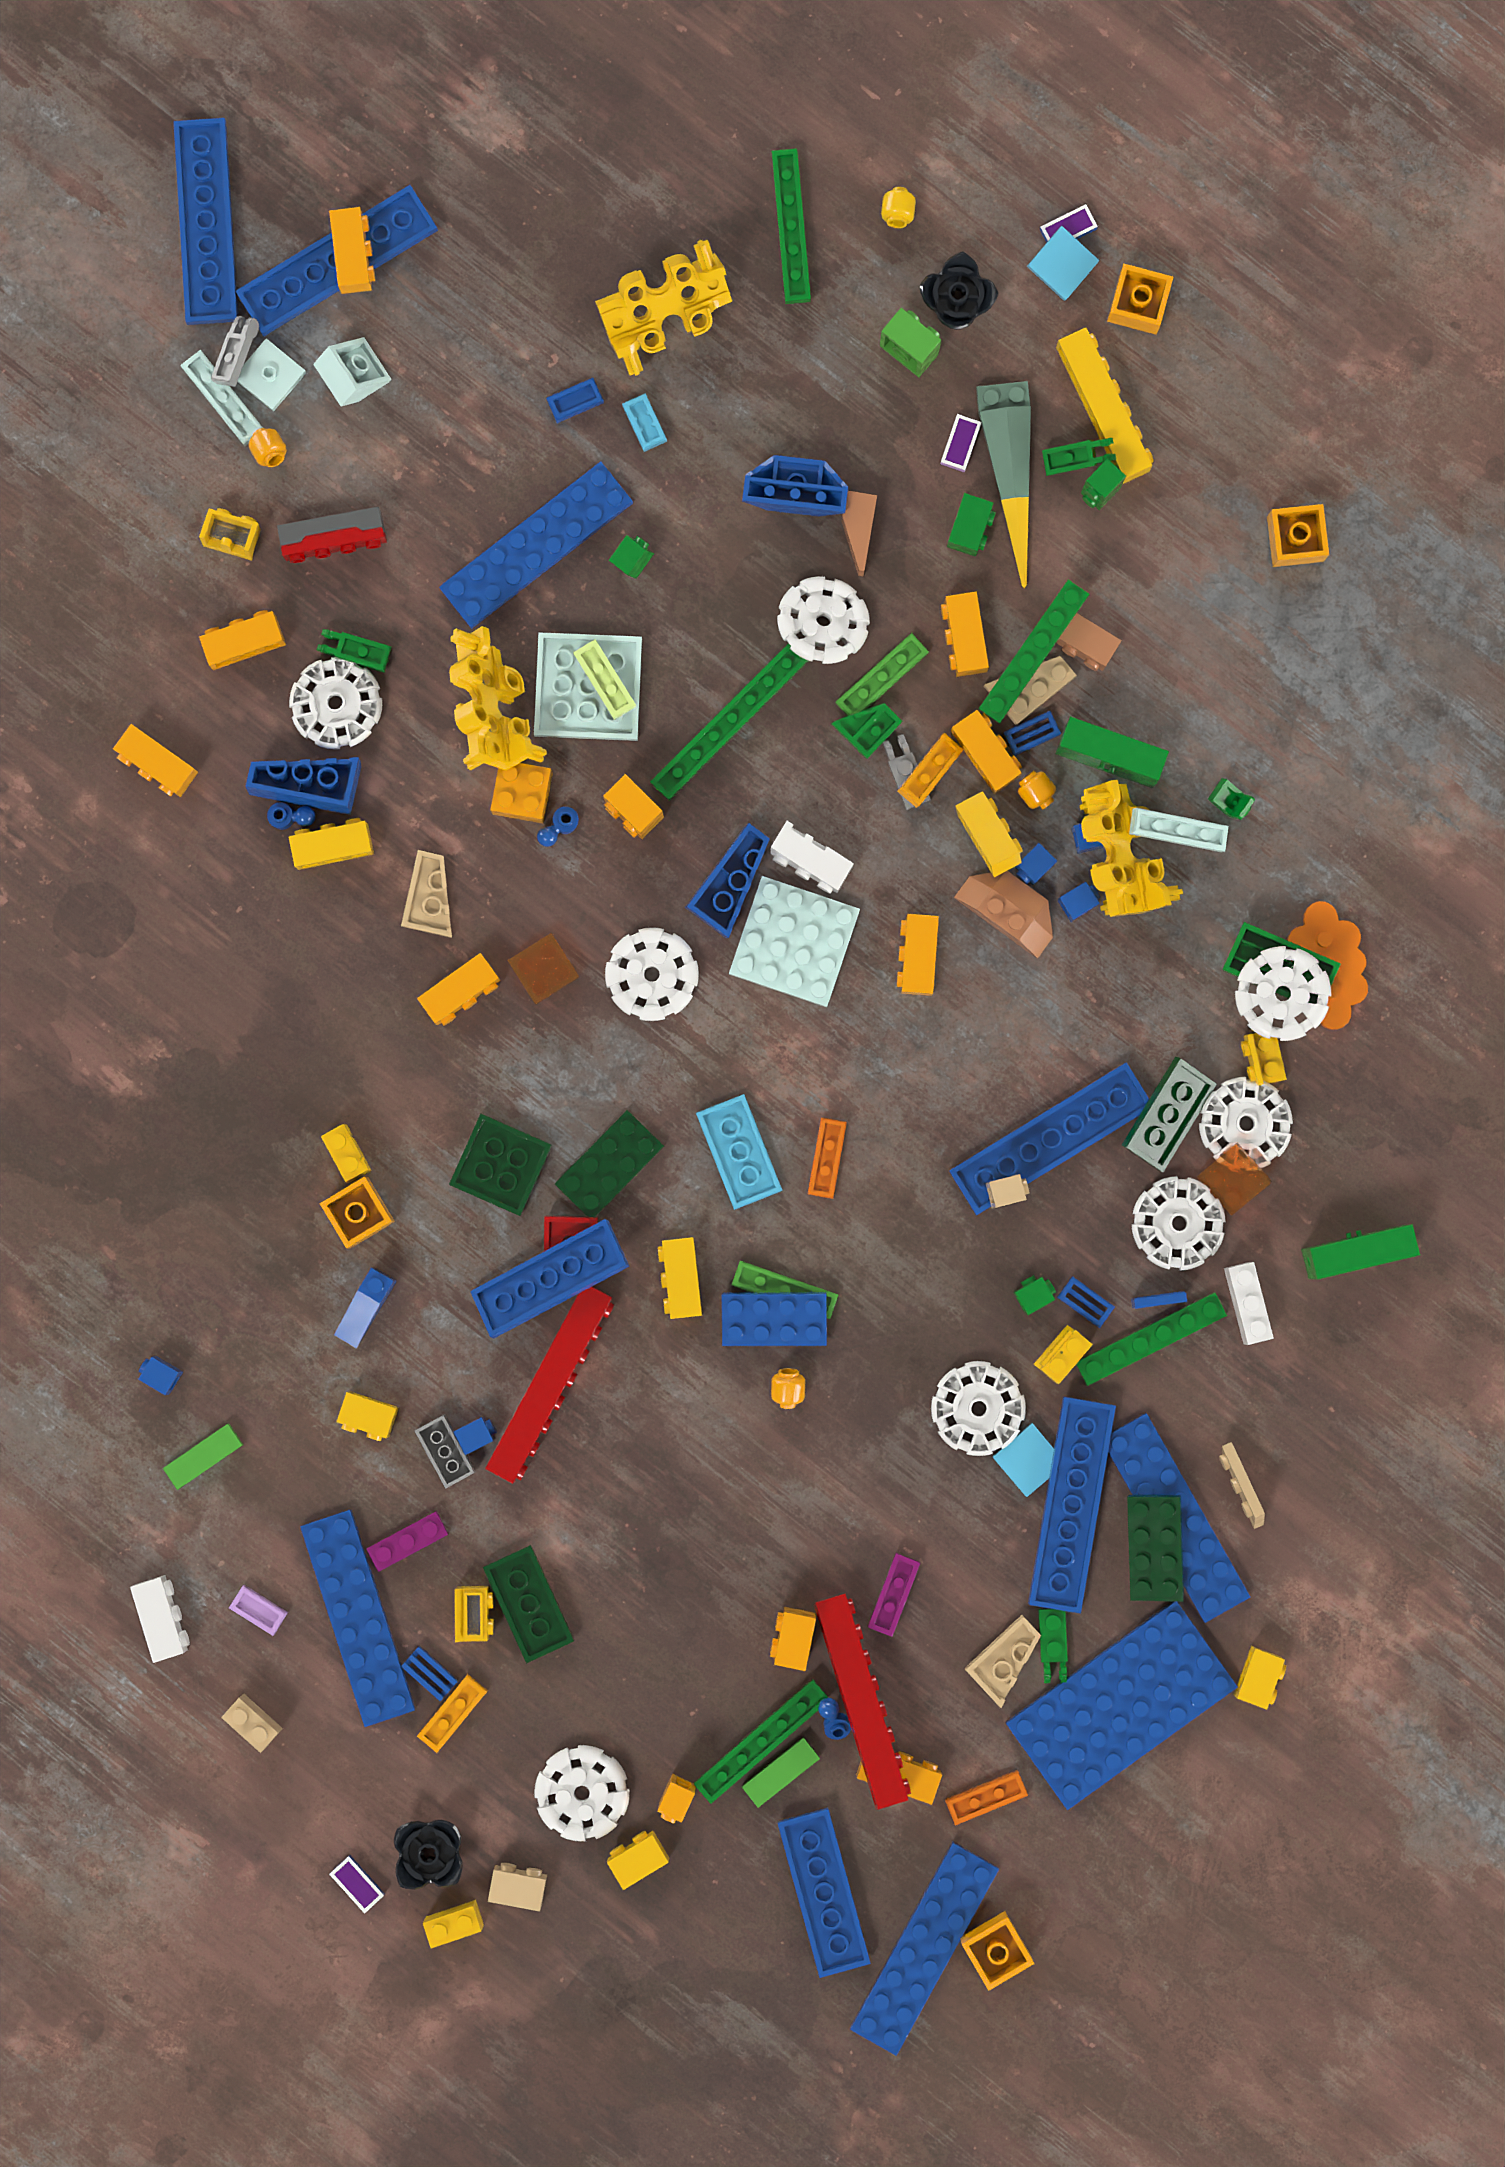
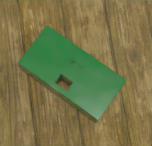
M1070 716L1055 754L1153 788L1160 779L1169 751Z
M1244 922L1222 969L1223 972L1238 978L1245 964L1251 958L1254 960L1260 956L1261 951L1272 947L1286 946L1290 950H1296V948L1304 950L1319 961L1317 964L1322 971H1326L1332 985L1341 963ZM1284 959L1283 967L1293 969L1294 961L1291 962ZM1268 963L1259 968L1263 975L1272 970ZM1309 970L1302 974L1307 983L1314 978ZM1281 986L1277 988L1275 994L1289 999L1291 991L1288 987ZM1310 993L1308 1003L1317 1004L1318 994Z
M1413 1224L1400 1225L1362 1234L1361 1230L1356 1231L1357 1236L1352 1237L1350 1232L1346 1233L1347 1238L1301 1249L1308 1279L1315 1280L1420 1255Z

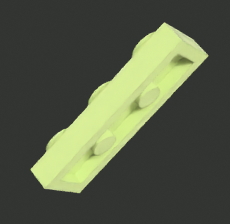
M596 639L573 652L614 720L636 707V704Z

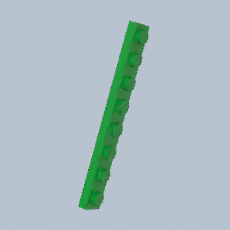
M789 643L650 781L668 801L808 662V660L795 654L790 649L791 645Z

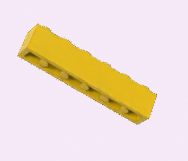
M1083 328L1058 340L1056 349L1099 439L1113 438L1114 444L1106 446L1104 449L1107 454H1116V460L1111 462L1126 475L1124 484L1150 472L1154 462L1150 450L1148 448L1144 449L1142 445V434L1137 425L1133 426L1130 420L1131 411L1126 402L1122 403L1119 397L1120 388L1115 379L1111 380L1108 374L1109 365L1104 356L1100 357L1096 349L1098 348V342L1093 333L1089 334L1087 328Z

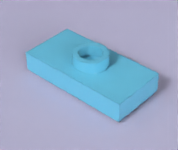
M646 393L622 404L644 452L667 442V438Z

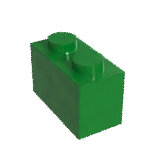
M1107 458L1086 480L1081 491L1082 499L1091 508L1096 507L1100 511L1120 490L1126 475Z
M964 493L947 547L975 557L978 549L983 551L988 538L987 535H984L986 525L992 526L996 514L995 511H992L994 502Z

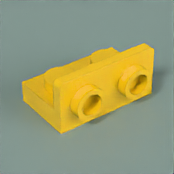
M1257 1033L1243 1036L1244 1041H1241V1048L1244 1057L1248 1056L1250 1066L1247 1067V1075L1250 1082L1256 1081L1257 1086L1264 1084L1263 1081L1274 1083L1287 1080L1278 1039L1275 1037L1268 1039Z

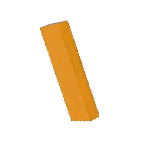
M943 733L897 792L916 808L919 807L964 749L947 734Z
M467 1674L417 1737L437 1753L488 1690Z

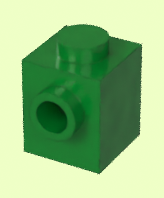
M626 535L609 561L628 576L637 579L654 553L648 549L650 544L641 537L633 538Z
M1034 1275L1022 1281L1021 1285L1023 1287L1013 1292L1026 1315H1030L1054 1301L1053 1294L1056 1293L1049 1279L1045 1281L1043 1277L1036 1279Z

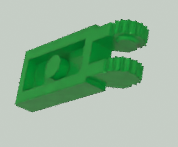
M1113 438L1097 441L1087 440L1042 450L1046 476L1098 466V463H1103L1107 458L1110 461L1116 460V454L1109 453L1096 457L1095 447H1106L1114 444Z
M327 629L322 630V636L339 641L337 649L324 644H318L317 651L385 673L392 652L391 646L344 632L338 633Z
M1051 1608L1038 1609L1039 1633L1041 1635L1040 1659L1041 1663H1043L1044 1683L1051 1682L1049 1662H1059L1060 1682H1067L1065 1611Z

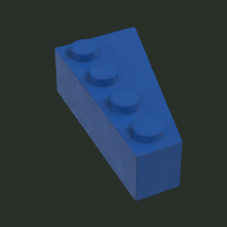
M359 757L340 760L329 758L317 761L304 759L293 762H286L285 760L251 762L245 787L249 795L351 815L361 771V763Z
M750 823L746 824L685 908L723 937L729 938L770 838Z

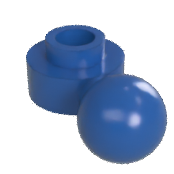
M279 802L269 808L267 818L273 827L284 830L291 827L294 821L303 827L312 825L315 821V812L308 806H302L294 811L289 805ZM279 811H283L281 819L276 818Z
M570 807L557 809L553 815V825L551 827L544 826L538 831V842L545 847H550L556 843L558 833L569 834L573 832L579 821L577 812ZM567 815L571 821L563 823L561 817Z
M832 1698L823 1699L819 1704L818 1711L825 1718L823 1724L826 1736L834 1740L845 1738L851 1731L848 1716L844 1713H839V1704L836 1700Z

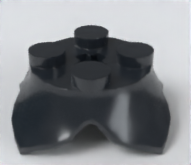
M963 251L950 257L944 263L940 273H932L926 276L920 284V293L925 304L936 313L943 325L954 330L970 326L976 317L991 309L998 297V291L994 283L979 275L978 265L975 260ZM956 291L962 292L961 296L964 295L965 297L957 300L952 295H955Z
M442 1819L428 1823L411 1821L397 1828L394 1836V1846L399 1852V1859L396 1863L395 1873L400 1887L415 1890L433 1883L438 1887L447 1888L459 1882L463 1865L459 1854L461 1836L455 1824ZM432 1847L435 1850L434 1854L436 1857L429 1856L426 1858L423 1855L425 1853L423 1848L429 1849Z

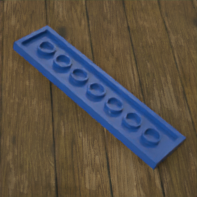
M225 118L174 121L185 322L187 325L234 322L233 320L238 317L226 120Z
M411 185L363 213V216H368L369 231H365L366 241L370 240L372 246V256H368L369 266L373 265L374 269L438 231ZM332 232L236 290L238 297L251 318L257 319L259 323L258 329L263 337L340 291L337 281Z
M599 462L439 588L472 629L631 506L633 501L604 464Z
M1126 1062L954 1167L949 1172L975 1215H978L991 1207L985 1183L1019 1174L1021 1179L1026 1178L1027 1184L1138 1117L1149 1101V1098Z
M1063 1396L1028 1600L1029 1605L1081 1614L1115 1405Z
M1147 1413L1111 1432L1108 1453L1132 1495H1181L1184 1588L1203 1622L1210 1621L1250 1598L1244 1584Z
M350 1509L300 1526L364 1727L415 1711L416 1708L403 1668L401 1667L398 1652L352 1510Z
M952 1841L850 2026V2030L897 2056L960 1942V1938H962L999 1871L997 1866Z

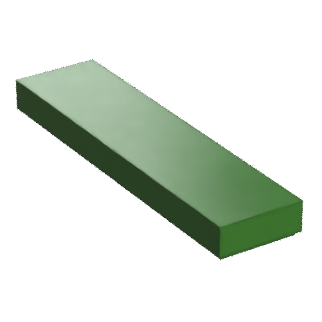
M911 633L836 701L837 706L847 716L868 709L929 654V651Z
M743 1261L739 1262L732 1282V1286L753 1293L827 1292L828 1319L831 1318L838 1298V1294Z

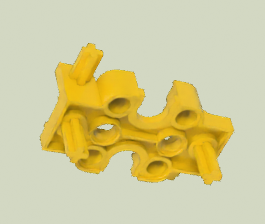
M700 240L694 245L698 257L697 261L691 263L689 258L683 254H676L665 258L662 263L667 278L661 287L650 288L646 285V280L641 270L633 271L620 279L618 284L619 292L595 301L610 344L619 359L623 357L630 376L633 374L635 376L639 375L643 371L637 353L640 346L648 353H655L666 349L664 345L666 339L661 325L667 316L673 314L680 316L687 332L691 331L695 337L710 329L713 322L711 313L716 308L732 302L724 275H727L725 268L716 254L712 253L708 240ZM681 267H687L683 274H676ZM693 286L694 294L689 298L682 297L681 292L683 288ZM632 287H639L634 294H628ZM639 305L647 307V311L642 317H636L633 313L634 309ZM696 314H702L700 319L692 320ZM655 333L653 338L645 340L647 334Z
M482 626L472 633L454 629V635L450 637V640L456 644L458 662L450 667V682L459 688L466 689L472 697V700L466 704L459 703L456 705V710H454L456 725L468 738L469 755L463 759L464 764H467L469 770H473L483 763L508 770L527 758L543 762V756L547 754V751L531 743L528 737L530 733L529 720L518 717L512 719L505 717L498 708V701L511 704L514 702L515 697L525 692L523 678L520 673L512 667L503 666L500 650L496 649L495 646H490L489 628Z
M1111 780L1084 789V796L1081 797L1082 804L1079 805L1080 810H1084V814L1087 815L1082 819L1081 823L1083 838L1087 842L1098 841L1102 843L1107 855L1105 862L1093 864L1090 870L1095 887L1099 891L1105 892L1106 900L1100 906L1101 911H1105V915H1110V917L1141 914L1172 905L1171 901L1181 900L1180 895L1183 894V890L1178 889V885L1166 886L1164 883L1159 882L1164 877L1162 858L1150 860V858L1137 859L1131 852L1130 843L1132 838L1141 837L1129 834L1132 809H1149L1144 806L1134 805L1130 800L1127 784H1119L1118 780Z

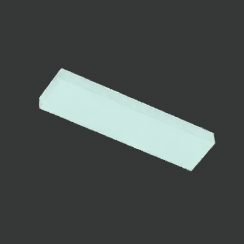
M199 350L180 366L244 446L248 445L253 433L263 427L230 386L216 384L211 380L215 367L204 353Z
M1133 808L1129 834L1225 852L1229 826Z

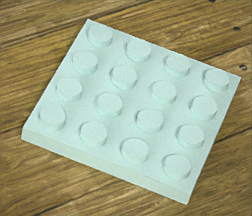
M539 633L534 736L638 741L642 637ZM595 639L636 704L635 708L615 720L573 652Z
M762 876L729 975L827 1007L860 909Z

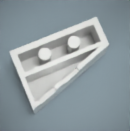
M786 821L771 846V854L774 856L773 860L783 867H786L788 864L797 869L795 873L805 880H809L810 877L819 882L817 886L829 894L832 891L838 893L854 863L829 847L814 841V837L806 833L804 835L792 828L793 824Z

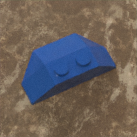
M773 455L745 475L742 502L768 511L811 516L844 514L848 486L826 461Z

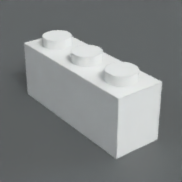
M1254 1262L1224 1268L1243 1344L1250 1345L1274 1339Z
M163 1575L131 1586L130 1589L153 1663L188 1651L187 1646L190 1645L189 1637L186 1630L182 1631L179 1621L182 1620L179 1606H174L171 1596L174 1595L172 1582Z

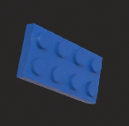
M827 1292L722 1293V1346H827Z

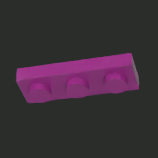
M436 1511L368 1547L367 1551L379 1572L447 1536L449 1533Z
M895 1553L868 1623V1628L891 1637L893 1636L920 1566L919 1561Z

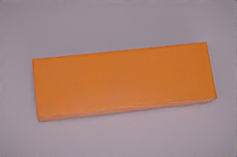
M821 1117L808 1195L833 1199L847 1122Z
M1015 1770L945 1799L954 1824L958 1825L1024 1798L1028 1794L1018 1770Z

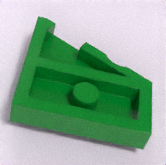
M883 703L835 720L831 725L865 759H868L903 721Z

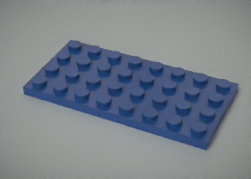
M1173 1601L1067 1677V1682H1060L1005 1723L1065 1808L1069 1810L1231 1693L1238 1686L1178 1602Z

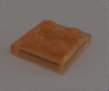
M552 933L507 960L535 1005L579 978Z
M1238 1142L1197 1176L1204 1185L1211 1189L1210 1192L1216 1199H1219L1221 1205L1231 1216L1272 1182Z

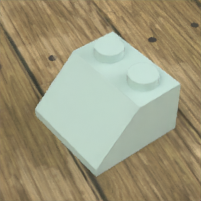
M364 337L328 346L313 364L340 406L359 402L392 380Z

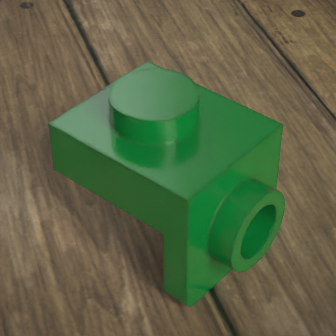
M1222 778L1208 800L1228 817L1241 820L1250 812L1255 798L1244 794L1229 780Z

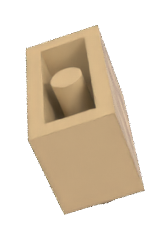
M1020 1174L985 1183L992 1208L1027 1200L1025 1195L1029 1194L1026 1178L1021 1179Z
M245 1694L240 1696L221 1717L260 1753L283 1729Z
M501 1863L500 1866L496 1865L493 1871L488 1902L540 1911L547 1875L542 1874V1870L529 1867L525 1871L516 1869V1865L510 1863Z

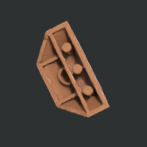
M1005 871L996 877L992 873L969 876L954 897L1037 959L1053 938L1048 900L1009 871Z

